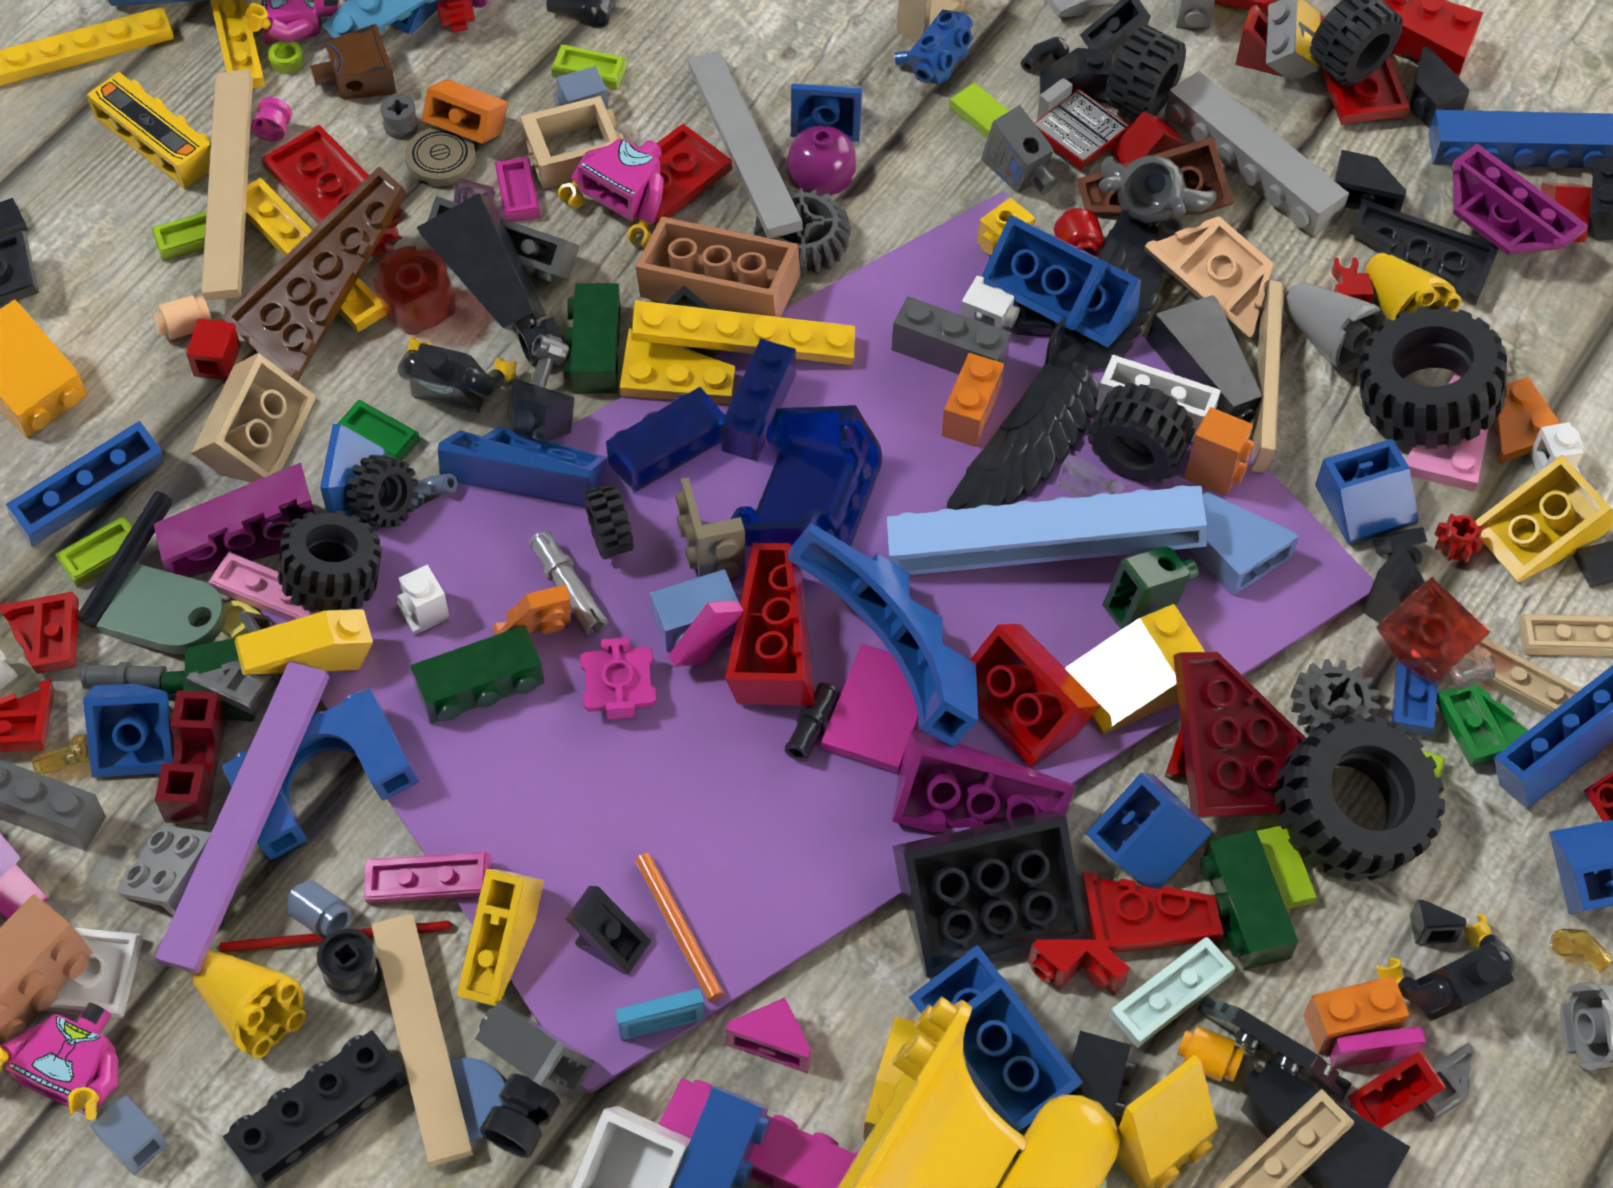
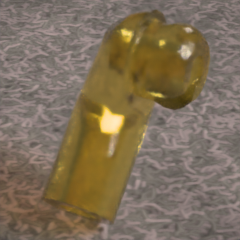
M75 735L70 740L69 746L35 756L32 761L35 772L45 775L89 762L87 735Z
M1559 929L1551 936L1550 943L1555 953L1566 957L1585 958L1598 973L1603 972L1613 963V957L1586 930Z

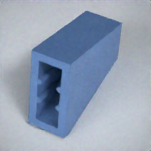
M1209 492L1203 494L1207 522L1206 547L1188 549L1233 596L1292 558L1299 538L1293 531Z

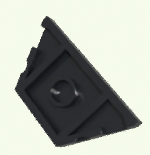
M1205 996L1196 1010L1236 1034L1234 1037L1236 1044L1254 1055H1258L1260 1050L1274 1057V1064L1296 1077L1301 1073L1344 1099L1352 1085L1350 1081L1339 1076V1072L1320 1055L1240 1007L1229 1005L1220 1000L1216 1002L1210 997Z

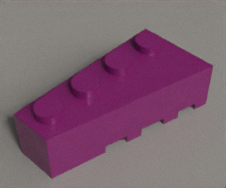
M300 462L154 523V529L165 570L174 574L192 577L217 570L228 552L250 561L280 554V544L285 528H290V524L294 519L299 518L303 520V514L309 512L315 514Z

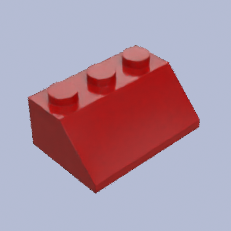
M998 624L970 659L976 663L978 713L1030 767H1035L1077 736L1101 707L1085 688L1022 624Z

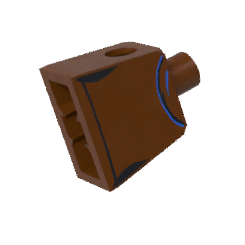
M372 24L329 40L325 44L329 61L310 65L315 86L335 82L342 99L396 93L392 67L377 24Z

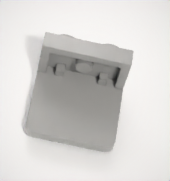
M167 825L160 827L150 836L146 848L135 864L126 871L124 880L118 888V893L126 899L161 905L174 916L211 832Z

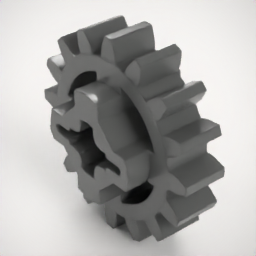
M1325 659L1321 669L1314 663L1310 664L1307 673L1300 672L1290 695L1294 699L1290 708L1291 712L1300 713L1297 724L1299 726L1309 724L1311 726L1310 735L1316 729L1335 718L1344 719L1348 715L1360 714L1366 720L1371 715L1377 716L1380 705L1376 702L1380 693L1379 690H1369L1373 682L1372 677L1360 678L1361 667L1359 666L1355 667L1352 671L1347 670L1345 660H1341L1338 667H1333L1331 661Z

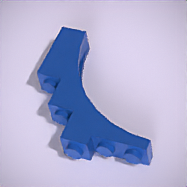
M810 523L789 549L788 560L826 585L868 624L891 653L910 686L918 710L920 729L954 748L978 721L976 663L943 645L942 617L909 598L908 571L879 554H876L871 559Z

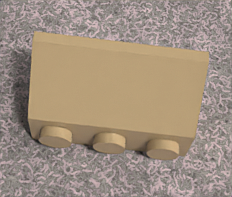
M257 353L234 365L191 454L220 475L248 482H255L283 469L317 396L260 353Z

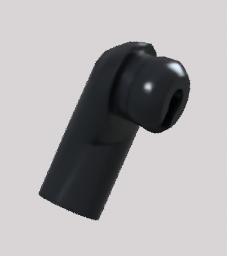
M1055 36L1035 44L1020 62L1022 69L1025 72L1033 73L1050 54L1055 60L1068 54L1070 48L1064 43L1065 39Z

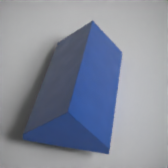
M1013 215L1009 216L981 276L984 278L983 284L992 288H999L1013 295L1015 301L1058 324L1062 317L1066 318V328L1075 330L1109 347L1138 315L1142 280Z
M501 426L484 436L460 430L439 442L438 446L440 475L453 474L460 484L585 507L583 492L597 488L608 458L549 440L542 442L514 433L513 430Z
M978 945L909 996L920 1013L928 1005L934 1007L941 997H944L952 1004L964 1000L971 1005L972 1012L963 1036V1054L967 1070L985 1101L1005 1122L1019 1133L1029 1129L1039 1110L1050 1099L1063 1094L1073 1095L1084 1084Z

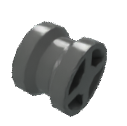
M396 94L389 96L382 102L380 111L384 119L383 126L387 135L395 139H405L416 133L418 130V119L416 117L414 101L410 97Z

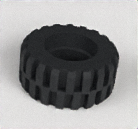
M1429 306L1418 307L1417 311L1409 313L1407 310L1397 314L1395 320L1388 319L1378 327V332L1374 331L1368 337L1366 346L1361 350L1359 374L1360 394L1364 413L1370 417V423L1377 430L1382 431L1384 429L1385 436L1394 441L1401 439L1406 446L1416 448L1418 444L1426 445V449H1437V445L1447 444L1449 448L1459 445L1462 439L1472 440L1480 435V429L1485 431L1495 422V417L1501 414L1504 407L1507 388V353L1502 345V339L1495 330H1490V325L1479 317L1475 320L1470 312L1461 309L1459 312L1451 311L1450 307L1439 306V309L1429 310ZM1427 368L1447 369L1462 376L1453 383L1438 387L1419 386L1404 379L1415 371Z
M1354 714L1348 715L1344 719L1335 718L1325 723L1301 741L1284 760L1285 767L1278 772L1276 783L1282 788L1275 793V806L1283 810V814L1278 817L1281 828H1288L1292 835L1288 839L1294 850L1300 847L1307 854L1304 857L1306 862L1313 867L1318 864L1325 866L1323 872L1334 878L1345 873L1347 881L1360 882L1365 878L1375 880L1384 877L1390 872L1393 873L1424 853L1431 845V839L1438 835L1442 826L1441 821L1437 818L1445 814L1446 802L1444 799L1439 798V794L1445 789L1442 778L1436 777L1433 771L1437 767L1433 757L1425 756L1421 750L1424 745L1416 737L1410 739L1404 735L1406 732L1405 728L1395 722L1387 726L1385 725L1386 720L1382 717L1371 715L1364 720V716ZM1335 766L1357 769L1369 776L1378 786L1384 797L1387 810L1383 831L1363 828L1352 822L1341 811L1332 791V774Z

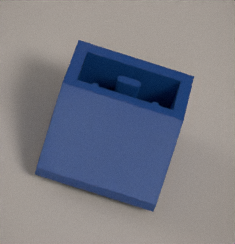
M1393 439L1323 459L1315 486L1348 545L1418 523L1419 518L1410 468Z
M1141 772L1085 834L1115 864L1147 887L1161 889L1210 837L1213 831L1154 774Z
M1613 820L1550 831V839L1568 914L1613 906Z

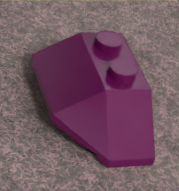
M1475 144L1453 162V214L1507 255L1564 249L1587 230V224L1479 144Z

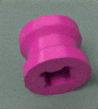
M263 98L259 102L257 107L258 114L254 116L251 128L257 136L264 140L280 141L285 136L286 125L290 122L293 114L292 109L286 102L278 98Z

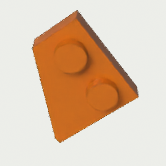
M1529 377L1507 384L1504 407L1495 421L1496 435H1499L1500 449L1497 454L1500 463L1530 453L1541 427L1561 424Z
M567 585L526 594L519 600L518 605L506 612L507 621L493 624L495 635L526 625L529 634L542 631L543 634H551L563 630L566 624L571 623L570 596Z

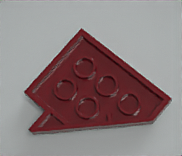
M1180 652L1173 655L1190 810L1198 818L1283 814L1282 808L1275 806V793L1282 788L1276 783L1278 772L1285 767L1284 760L1288 754L1306 737L1218 652Z

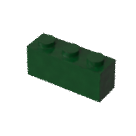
M575 283L574 298H568L567 301L568 320H573V327H566V344L568 349H571V357H566L564 361V378L571 379L573 394H617L621 317L619 283Z
M526 625L410 665L416 689L430 724L438 721L453 720L463 712L477 707L492 706L502 698L516 693L525 694L531 692L537 686L545 684L542 663Z
M1256 829L1208 840L1204 855L1200 857V868L1205 881H1211L1220 919H1225L1229 930L1227 933V943L1232 956H1238L1243 970L1291 959L1298 945V939Z

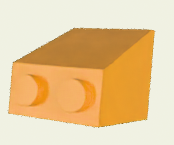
M14 299L0 309V413L28 438L36 431L45 428L50 421L67 409L76 406L81 399L87 396V393L77 370L25 309Z

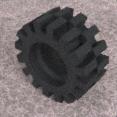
M375 454L369 455V458H362L359 460L362 466L355 465L352 469L356 474L355 478L348 477L347 483L352 484V489L346 490V497L352 498L351 501L347 502L348 509L354 510L352 515L361 518L360 522L385 528L399 526L400 521H406L409 518L406 511L413 512L415 505L411 504L412 498L418 499V492H413V487L418 486V479L411 478L416 474L414 469L408 468L409 463L397 458ZM385 480V494L382 501L379 502V490L382 482Z
M611 483L584 491L583 501L588 515V523L591 526V533L602 559L633 551L634 540L631 533V525L628 522V514L616 484Z

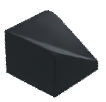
M1422 899L1417 900L1409 915L1415 944L1418 945L1454 943L1458 940L1467 924L1466 918Z

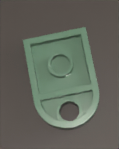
M135 563L96 626L103 635L168 653L185 654L189 647L211 643L216 639L225 625L227 612L221 596L212 585L201 580ZM211 616L207 624L200 627L194 626V623L199 618Z

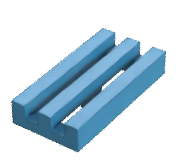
M700 988L615 1009L621 1040L705 1019L704 1000Z

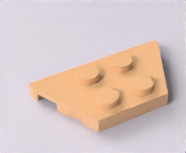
M1219 216L1204 221L1195 228H1185L1177 231L1173 236L1157 242L1153 240L1145 245L1144 251L1199 299L1214 295L1218 299L1229 325L1247 341L1252 338L1273 267V262Z

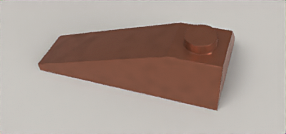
M1214 136L1152 155L1170 159L1182 170L1187 188L1199 191L1213 190L1216 192L1217 198L1211 207L1201 212H1186L1184 215H1201L1233 205ZM1132 162L1123 164L1122 166L1128 167L1129 164H1131ZM1101 171L1076 179L1085 209L1091 210L1095 214H1121L1123 209L1118 200V193L1114 191L1103 192L1099 188V182L1103 180Z

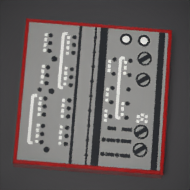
M1080 89L1076 90L1034 122L1052 146V149L1080 170L1085 169L1111 149L1130 128L1127 123Z

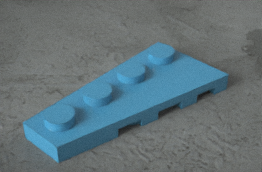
M348 0L322 26L333 38L372 24H377L379 32L382 33L389 24L398 19L400 21L412 15L411 11L426 2L430 4L435 0Z

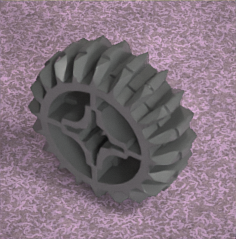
M802 187L798 193H792L788 190L802 219L804 235H801V231L770 239L798 244L800 273L803 277L809 270H812L817 275L821 267L831 270L833 261L840 262L843 252H847L851 227L846 211L841 210L839 201L831 202L829 193L821 197L818 196L816 188L811 193H805ZM756 216L754 235L767 238L760 220Z

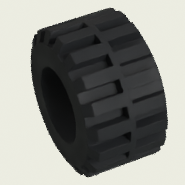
M1342 0L1333 7L1317 28L1311 41L1310 57L1340 84L1351 86L1354 83L1357 84L1375 72L1389 57L1402 33L1403 19L1382 0Z
M1141 26L1129 37L1115 59L1106 84V103L1136 119L1144 111L1156 116L1167 103L1169 90L1177 85L1182 74L1186 58L1185 43L1151 26Z
M1126 383L1125 386L1118 385L1106 395L1088 430V442L1092 445V451L1100 457L1101 462L1110 466L1118 474L1125 475L1127 478L1139 479L1142 482H1150V480L1161 482L1164 478L1169 479L1176 472L1195 431L1192 427L1194 422L1187 415L1188 411L1184 406L1179 405L1175 398L1167 396L1163 393L1164 391L1157 388L1152 389L1144 384L1136 386L1133 383Z
M319 510V514H313L312 512L303 514V520L299 518L294 519L290 524V528H285L280 544L278 582L282 585V592L285 596H292L291 602L295 605L300 606L303 604L306 606L307 611L313 613L315 610H349V608L357 610L362 607L363 601H369L373 597V591H376L382 546H380L378 534L372 533L373 528L368 523H360L361 518L355 515L351 517L346 516L345 512L342 511L329 513L328 510Z

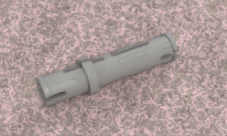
M543 531L542 534L545 540L540 532L530 539L529 546L544 566L545 571L543 573L549 581H553L556 586L567 585L571 610L584 628V632L587 635H594V631L591 628L593 626L596 633H599L607 626L608 620L602 614L574 571L573 560L569 555L563 554L550 531Z

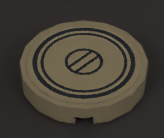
M431 127L419 132L409 141L405 150L407 169L412 177L419 182L420 179L426 181L429 186L433 187L451 186L463 181L468 176V171L472 167L474 168L476 164L475 147L472 140L440 127Z

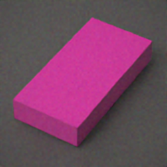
M524 157L495 162L504 218L512 222L540 218L530 158Z
M738 601L707 602L668 656L675 667L705 664L744 612Z
M1419 1026L1338 1036L1329 1052V1057L1334 1068L1402 1060L1421 1050L1426 1040L1422 1027L1419 1028Z

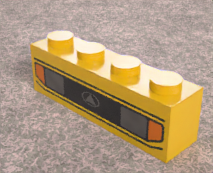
M118 72L86 94L93 116L98 122L184 190L209 173L210 138L204 133H197L181 115L175 116L167 109L162 100L148 95L136 80L130 81Z

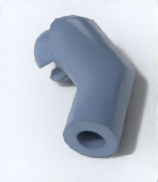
M448 473L419 480L418 486L413 487V492H418V499L412 498L411 504L415 505L414 509L425 504L424 497L456 491L458 486L456 477Z

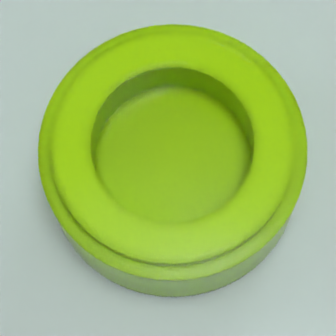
M279 41L273 44L268 51L270 66L278 73H293L299 70L304 63L302 48L296 42L287 43Z

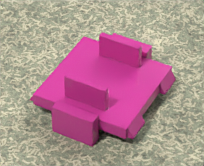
M629 637L602 639V651L580 654L581 669L585 671L586 692L582 693L583 707L588 712L606 711L608 720L635 717V708L653 707V704L656 702L655 686L651 687L650 665L653 663L652 648H630Z

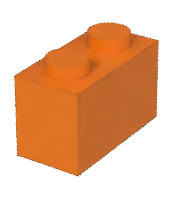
M447 79L427 88L422 121L483 144L502 135L508 102Z
M968 353L944 408L941 436L977 447L1001 391L1004 363Z
M1210 407L1195 434L1184 479L1227 496L1232 484L1240 485L1247 471L1248 463L1246 462L1255 443L1249 440L1253 424Z
M1390 976L1314 994L1311 996L1303 1016L1317 1054L1330 1051L1338 1036L1402 1029L1410 1014L1395 977Z

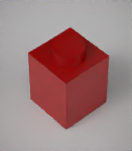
M197 320L186 353L193 376L220 380L228 379L241 347L234 323L223 320Z

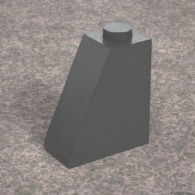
M500 1001L483 1016L480 1022V1031L475 1037L478 1042L535 1083L570 1099L573 1098L595 1062L516 1009Z

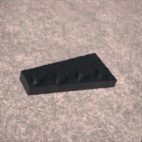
M1364 199L1349 232L1387 255H1393L1444 279L1455 288L1456 293L1462 299L1474 306L1477 304L1499 249L1492 243Z

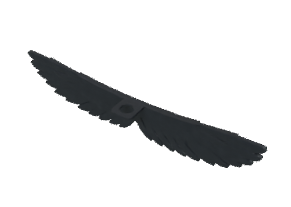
M1122 210L1113 229H1110L1098 257L1142 280L1137 317L1109 347L1075 330L1065 328L1066 318L1062 317L1049 339L1045 363L1015 408L999 426L997 432L966 469L965 476L947 502V509L958 510L967 505L965 509L976 508L986 504L1000 506L1005 499L1006 504L1010 505L1019 498L1023 490L1026 496L1030 495L1036 489L1041 478L1047 481L1053 472L1056 459L1059 464H1062L1068 457L1070 447L1074 448L1078 442L1079 431L1083 433L1086 430L1087 415L1089 417L1093 416L1096 406L1095 401L1097 402L1099 385L1088 369L1107 367L1112 355L1124 358V353L1133 346L1132 340L1142 333L1141 325L1147 322L1150 317V310L1156 303L1157 295L1152 294L1163 281V276L1159 275L1163 267L1144 251V247L1148 242L1156 241L1158 234L1156 225L1149 227L1150 224L1136 221Z

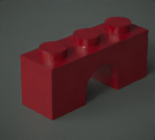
M177 690L170 723L174 736L172 764L162 763L155 802L165 823L206 825L227 720V714L218 692Z

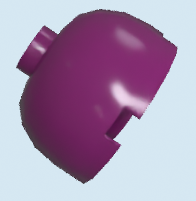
M818 125L800 132L791 143L788 152L787 174L790 182L799 190L802 187L805 193L806 189L813 191L816 188L818 196H823L827 193L834 195L845 190L852 183V177L856 173L857 158L853 144L841 130L831 126Z

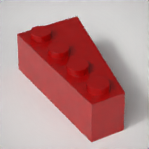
M1382 0L1403 19L1402 33L1391 53L1399 57L1405 54L1419 61L1422 49L1429 46L1459 78L1474 43L1484 12L1446 0Z
M791 543L752 544L740 603L744 612L736 623L725 678L737 704L815 705L802 571L799 566L788 560V551L792 547Z

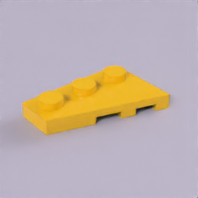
M629 328L620 381V396L732 405L735 366L678 345L631 340L632 329Z

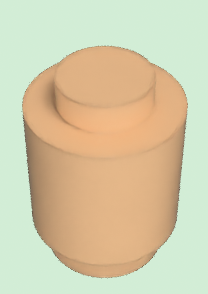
M193 295L158 305L159 313L153 315L160 336L166 334L170 341L193 334L198 319L212 320L204 297L194 298Z

